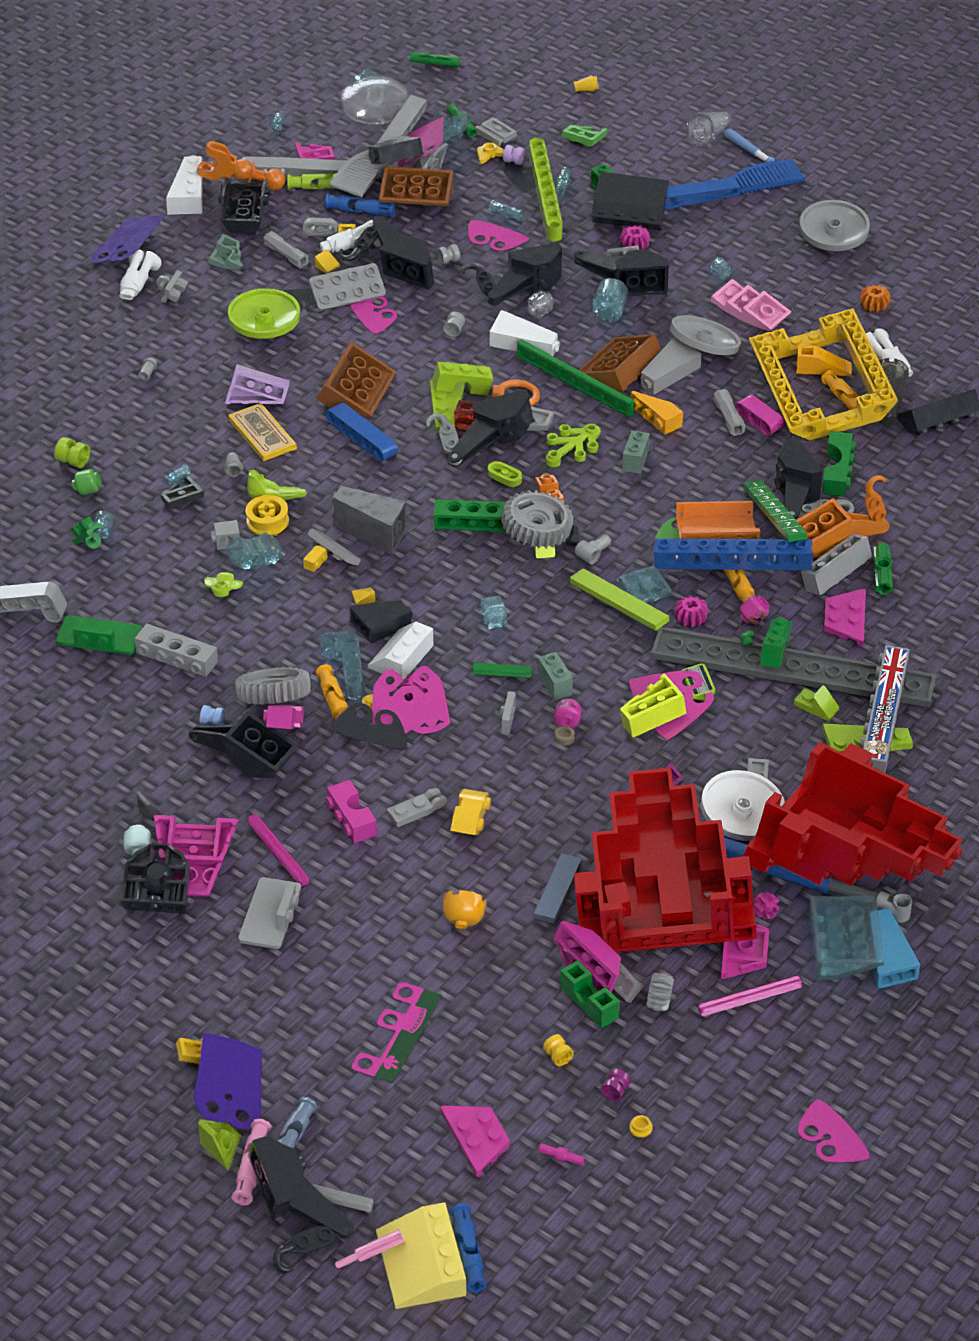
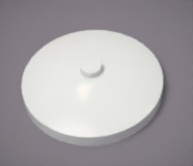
M742 770L727 771L716 775L706 784L701 798V810L706 821L722 820L723 834L725 836L741 841H751L756 836L765 802L774 792L779 794L781 792L771 781L756 773ZM783 796L779 806L785 803Z

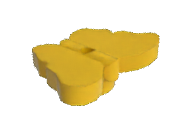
M485 143L477 148L479 163L484 164L491 157H503L504 149L494 143Z

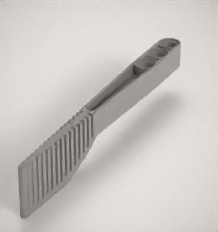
M411 94L378 143L400 136L407 137L425 112L428 100ZM369 150L361 152L342 165L330 182V186L362 197L387 163L371 164Z
M286 157L242 158L251 164L255 162V169L267 172L270 169L282 171L285 180H287V174L301 176L302 174L328 175L337 173L346 162L344 160ZM414 157L408 158L405 162L411 161ZM398 160L385 165L386 167H400L397 166ZM416 161L403 168H414ZM385 166L376 179H379V177L383 179Z

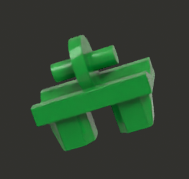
M88 516L70 528L76 537L72 542L76 545L84 540L85 545L89 549L98 548L101 544V539L95 532L102 528L103 525L101 522L94 524Z

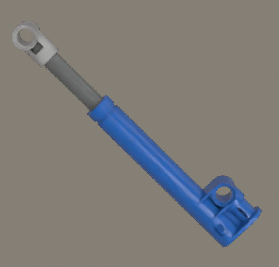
M724 837L727 858L743 857L747 845ZM777 864L765 872V874L816 891L819 890V892L825 894L831 891L875 906V910L890 908L897 922H906L910 919L912 899L906 894L892 895L883 891L877 893L854 884L850 886L832 876L828 880L825 879L821 885H818Z

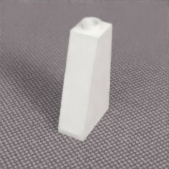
M502 310L490 330V346L517 351V342L522 339L553 356L555 352H558L560 342L557 341V333Z

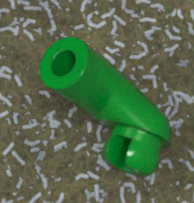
M747 630L740 635V641H742L744 646H747V644L749 646L752 645L753 637L755 636L754 632Z

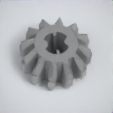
M654 973L652 975L647 997L648 1008L656 1011H666L669 1008L674 982L672 976L663 973Z

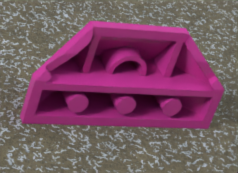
M561 921L554 941L559 946L560 955L565 966L567 967L578 960L592 973V983L597 991L606 987L612 992L619 976L621 957L593 930Z

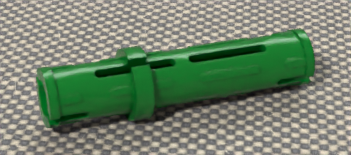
M411 51L410 62L459 68L460 57Z
M455 104L448 105L446 111L459 124V128L465 131L470 138L475 137L478 131L472 125V121L466 118Z

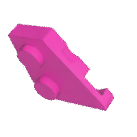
M295 142L298 158L335 160L331 146L310 144V147L300 146V142Z

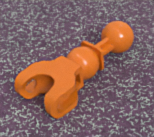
M214 141L208 142L205 150L207 155L214 158L215 161H202L197 167V172L200 176L213 181L223 177L231 178L232 175L237 180H247V183H250L252 178L263 182L264 179H267L272 191L280 190L285 184V176L282 171L270 169L265 172L255 169V162L251 164L246 159L237 160V156L231 154L226 145Z

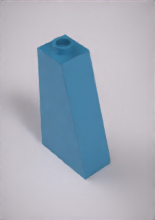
M890 908L869 913L867 929L876 988L880 989L918 979L920 963Z

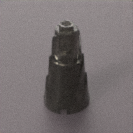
M889 358L879 360L898 400L885 417L879 421L885 427L892 426L897 420L899 409H901L902 396L904 397L906 381H908L909 376L908 366L894 358V362L889 361Z

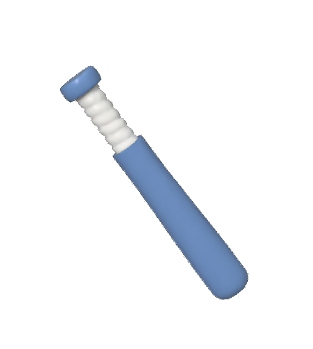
M730 128L725 130L724 136L753 156L760 158L765 163L775 161L773 157H768Z

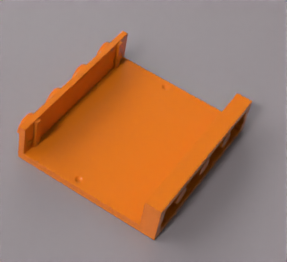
M753 501L676 502V523L679 539H760V529L755 528L753 519Z

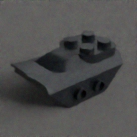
M225 177L224 184H221L219 204H221L220 221L230 233L254 234L259 231L265 205H268V196H270V186L267 179H264L263 184L230 183L228 177Z

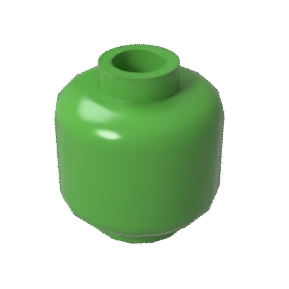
M93 469L77 472L74 477L75 480H72L74 491H78L82 496L96 493L99 487L102 486L99 473Z

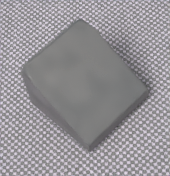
M140 791L137 792L138 808L147 819H152L154 815L161 814L158 807Z

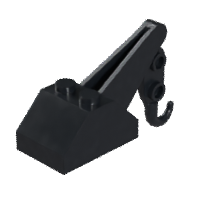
M382 216L373 218V226L367 227L354 243L353 252L350 255H343V249L338 251L340 259L352 261L361 253L369 250L378 238L382 246L380 248L383 274L428 290L434 284L431 257L425 241L411 236L403 237Z
M559 242L508 252V271L497 284L491 274L484 271L478 264H467L461 271L462 274H465L467 269H474L476 271V282L480 290L488 296V303L495 306L522 291L539 293L551 290L562 275V247Z
M267 1136L252 1140L248 1158L272 1220L285 1216L289 1212L317 1226L297 1233L286 1244L276 1249L273 1261L277 1269L283 1272L293 1271V1267H286L281 1263V1256L284 1254H306L331 1245L337 1236L342 1239L350 1237L353 1231V1223L303 1176L304 1170H306L305 1162L302 1156H298L295 1149Z

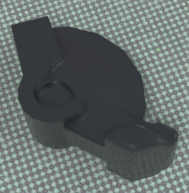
M572 526L569 538L566 539L565 544L576 546L579 543L580 536H578L577 526Z

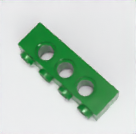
M435 500L434 529L506 532L502 523V512L506 502Z

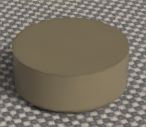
M558 727L554 732V740L559 745H570L575 740V732L571 727Z

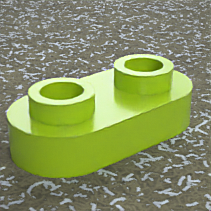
M499 461L488 465V476L509 487H516L522 483L521 471Z

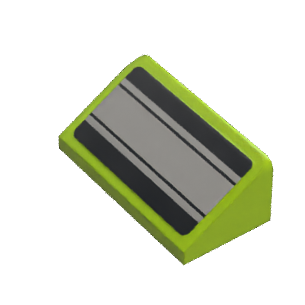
M698 664L681 670L696 671L703 679V686L693 689L694 693L692 695L694 700L705 701L706 696L704 694L709 692L714 695L716 690L705 664ZM693 677L684 678L687 686H692L695 683Z

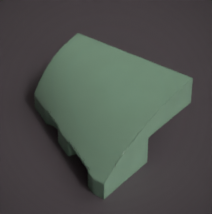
M223 234L209 257L208 263L224 269L241 270L239 241Z

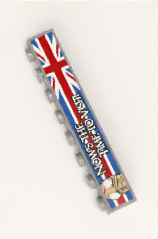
M885 645L884 653L879 655L878 665H881V667L877 666L875 678L878 681L874 680L872 692L875 695L871 694L869 706L872 709L868 708L866 720L869 723L865 722L863 735H866V737H862L860 748L873 753L871 759L872 767L886 773L910 651L907 648Z

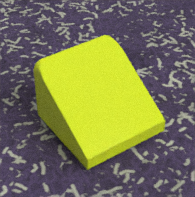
M533 545L536 558L555 556V546L552 548L548 545L547 549L541 546L538 549L537 546Z

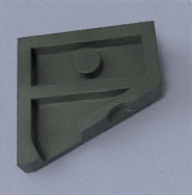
M189 475L184 477V482L180 485L175 483L170 489L161 493V499L169 509L177 508L188 502H195L204 497L203 490Z

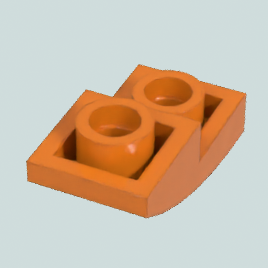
M553 474L535 477L539 493L543 491L546 495L551 493L554 498L558 496V501H564V497L559 490L558 481Z

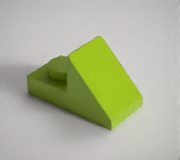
M824 685L816 693L804 688L794 699V706L828 722L840 708Z

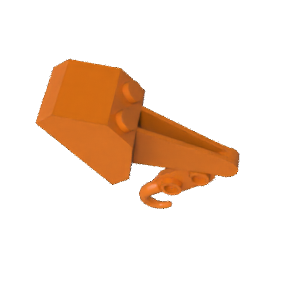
M873 476L866 483L864 503L868 515L846 512L832 498L797 519L798 523L807 532L806 540H812L813 558H820L853 533L867 537L885 533L889 530L890 524L885 519L886 509L882 497L873 490V485L876 481L886 482L883 476Z

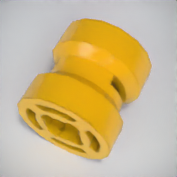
M559 1034L549 1037L543 1045L544 1051L551 1056L556 1066L567 1064L574 1055V1051L569 1045H565V1040Z

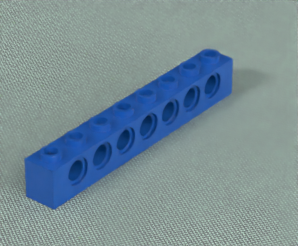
M655 539V569L812 570L813 545L812 540L788 542L786 539Z

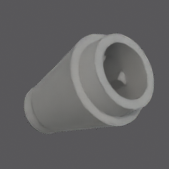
M229 453L227 455L224 471L230 477H238L243 471V465L236 453Z

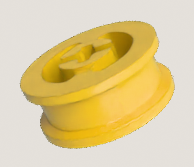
M262 495L252 499L246 506L247 526L254 534L273 536L284 531L289 524L287 503L278 496Z

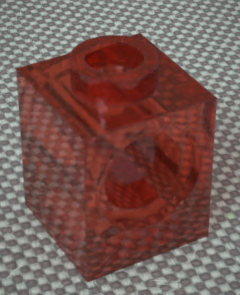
M458 401L454 410L455 429L468 430L476 419L472 403L476 402Z

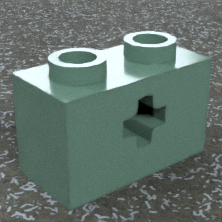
M631 430L623 453L622 471L641 474L649 452L650 433Z
M557 652L538 657L537 675L552 699L555 701L571 696L573 692V677Z

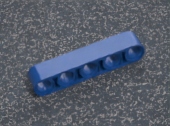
M341 402L325 411V416L331 425L378 461L382 462L398 453V447L394 440L345 403Z

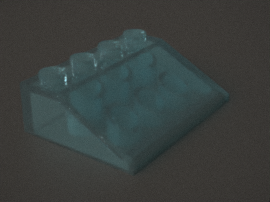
M876 896L810 897L809 922L816 980H839L884 965Z

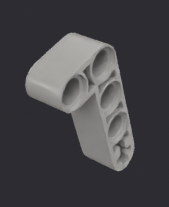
M53 582L0 586V613L41 609L44 617L49 622L58 623L61 621L67 608V602L60 588Z

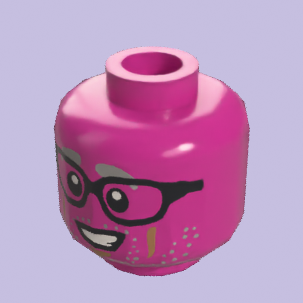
M573 699L561 700L556 705L554 713L556 724L560 727H576L581 718V706Z

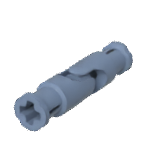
M301 1097L298 1100L297 1109L291 1113L279 1136L281 1139L278 1142L293 1149L306 1130L311 1114L316 1112L318 1108L316 1102L308 1097Z

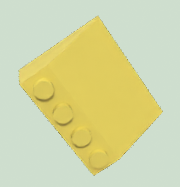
M445 1203L420 1207L376 1229L378 1239L398 1229L404 1237L403 1243L381 1252L395 1309L466 1296V1277Z

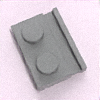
M494 117L483 122L480 127H475L478 131L477 134L497 146H501L502 142L506 143L516 137L514 129Z

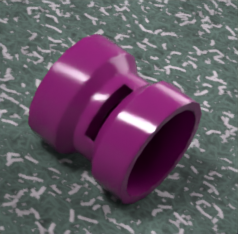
M613 1069L608 1075V1080L601 1086L602 1094L612 1101H619L624 1094V1090L631 1083L629 1075L620 1069Z

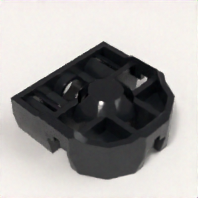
M150 843L146 847L136 850L125 863L120 900L123 908L134 911L185 914L191 870L184 854L170 844ZM163 849V851H166L165 862L156 861V850ZM128 873L130 875H140L141 878L128 877ZM165 877L167 881L160 885L159 881ZM173 877H174V878H185V879H184V881L174 880Z

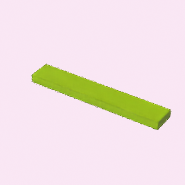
M584 568L570 577L571 584L655 631L669 622L667 614Z

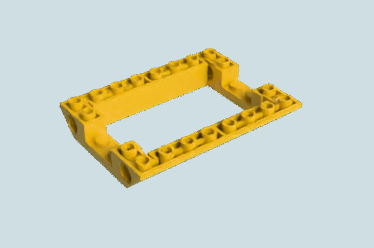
M853 308L819 318V330L788 338L784 328L749 338L789 431L807 440L828 436L830 431L842 432L880 421L898 401ZM844 341L869 394L856 397L857 408L828 417H824L821 408L812 409L802 414L778 359L797 354L798 345L823 347Z

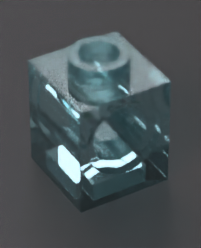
M501 596L481 599V615L487 628L506 626L507 610Z

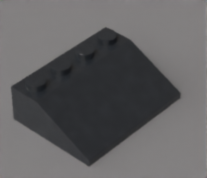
M601 172L591 215L593 222L633 227L635 225L661 231L669 180Z

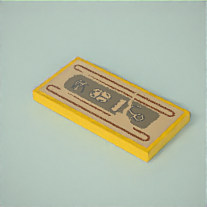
M260 403L228 415V420L263 461L297 449L293 439Z

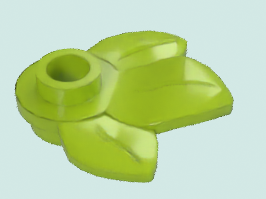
M221 572L216 578H205L204 584L206 587L211 588L215 596L225 597L229 595L230 590L242 587L243 581L234 580L232 573Z

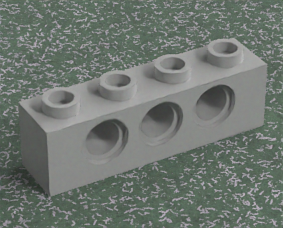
M146 624L135 637L136 653L207 677L218 662L217 647L150 624Z

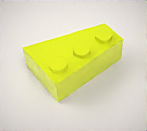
M665 673L660 676V680L656 684H650L647 687V691L641 696L636 695L620 708L623 727L632 738L687 714L684 695Z

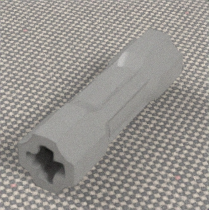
M273 231L266 233L263 238L265 245L284 255L299 268L308 264L309 256L303 251L294 248Z
M726 389L717 390L714 393L713 400L717 408L720 409L730 434L733 436L742 435L745 432L746 425L742 417L739 416L729 392Z

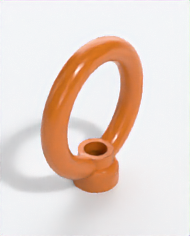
M508 380L492 387V398L504 395V390L507 388L522 387L533 394V397L529 399L531 406L535 405L540 399L538 388L524 380Z

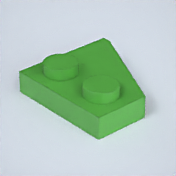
M570 125L563 130L562 137L572 142L583 143L585 146H593L607 135V129L602 128L599 132L592 131V127Z

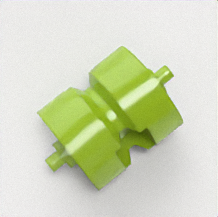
M62 437L58 441L54 451V457L57 461L69 462L70 465L78 468L84 467L90 455V447L87 444L76 443L74 440Z

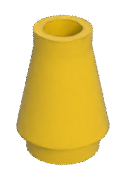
M591 75L574 82L576 92L599 89L597 76L592 77Z

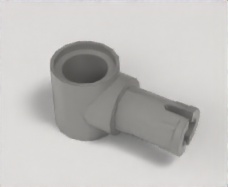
M604 534L599 539L589 543L583 540L577 545L575 555L589 564H595L600 557L601 550L611 545V538Z

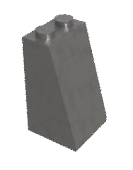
M340 486L337 493L335 492L332 497V504H334L332 517L335 519V527L393 555L406 532V501Z

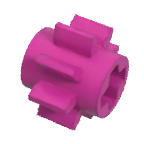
M769 892L766 894L760 893L753 901V905L756 907L754 913L764 920L766 918L771 919L779 912L777 903L780 900Z

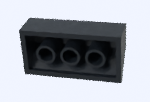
M972 389L896 414V418L909 433L917 431L919 435L928 432V427L933 426L934 429L944 426L943 422L949 421V424L960 421L959 417L965 416V419L976 416L975 412L979 411V399L976 390Z

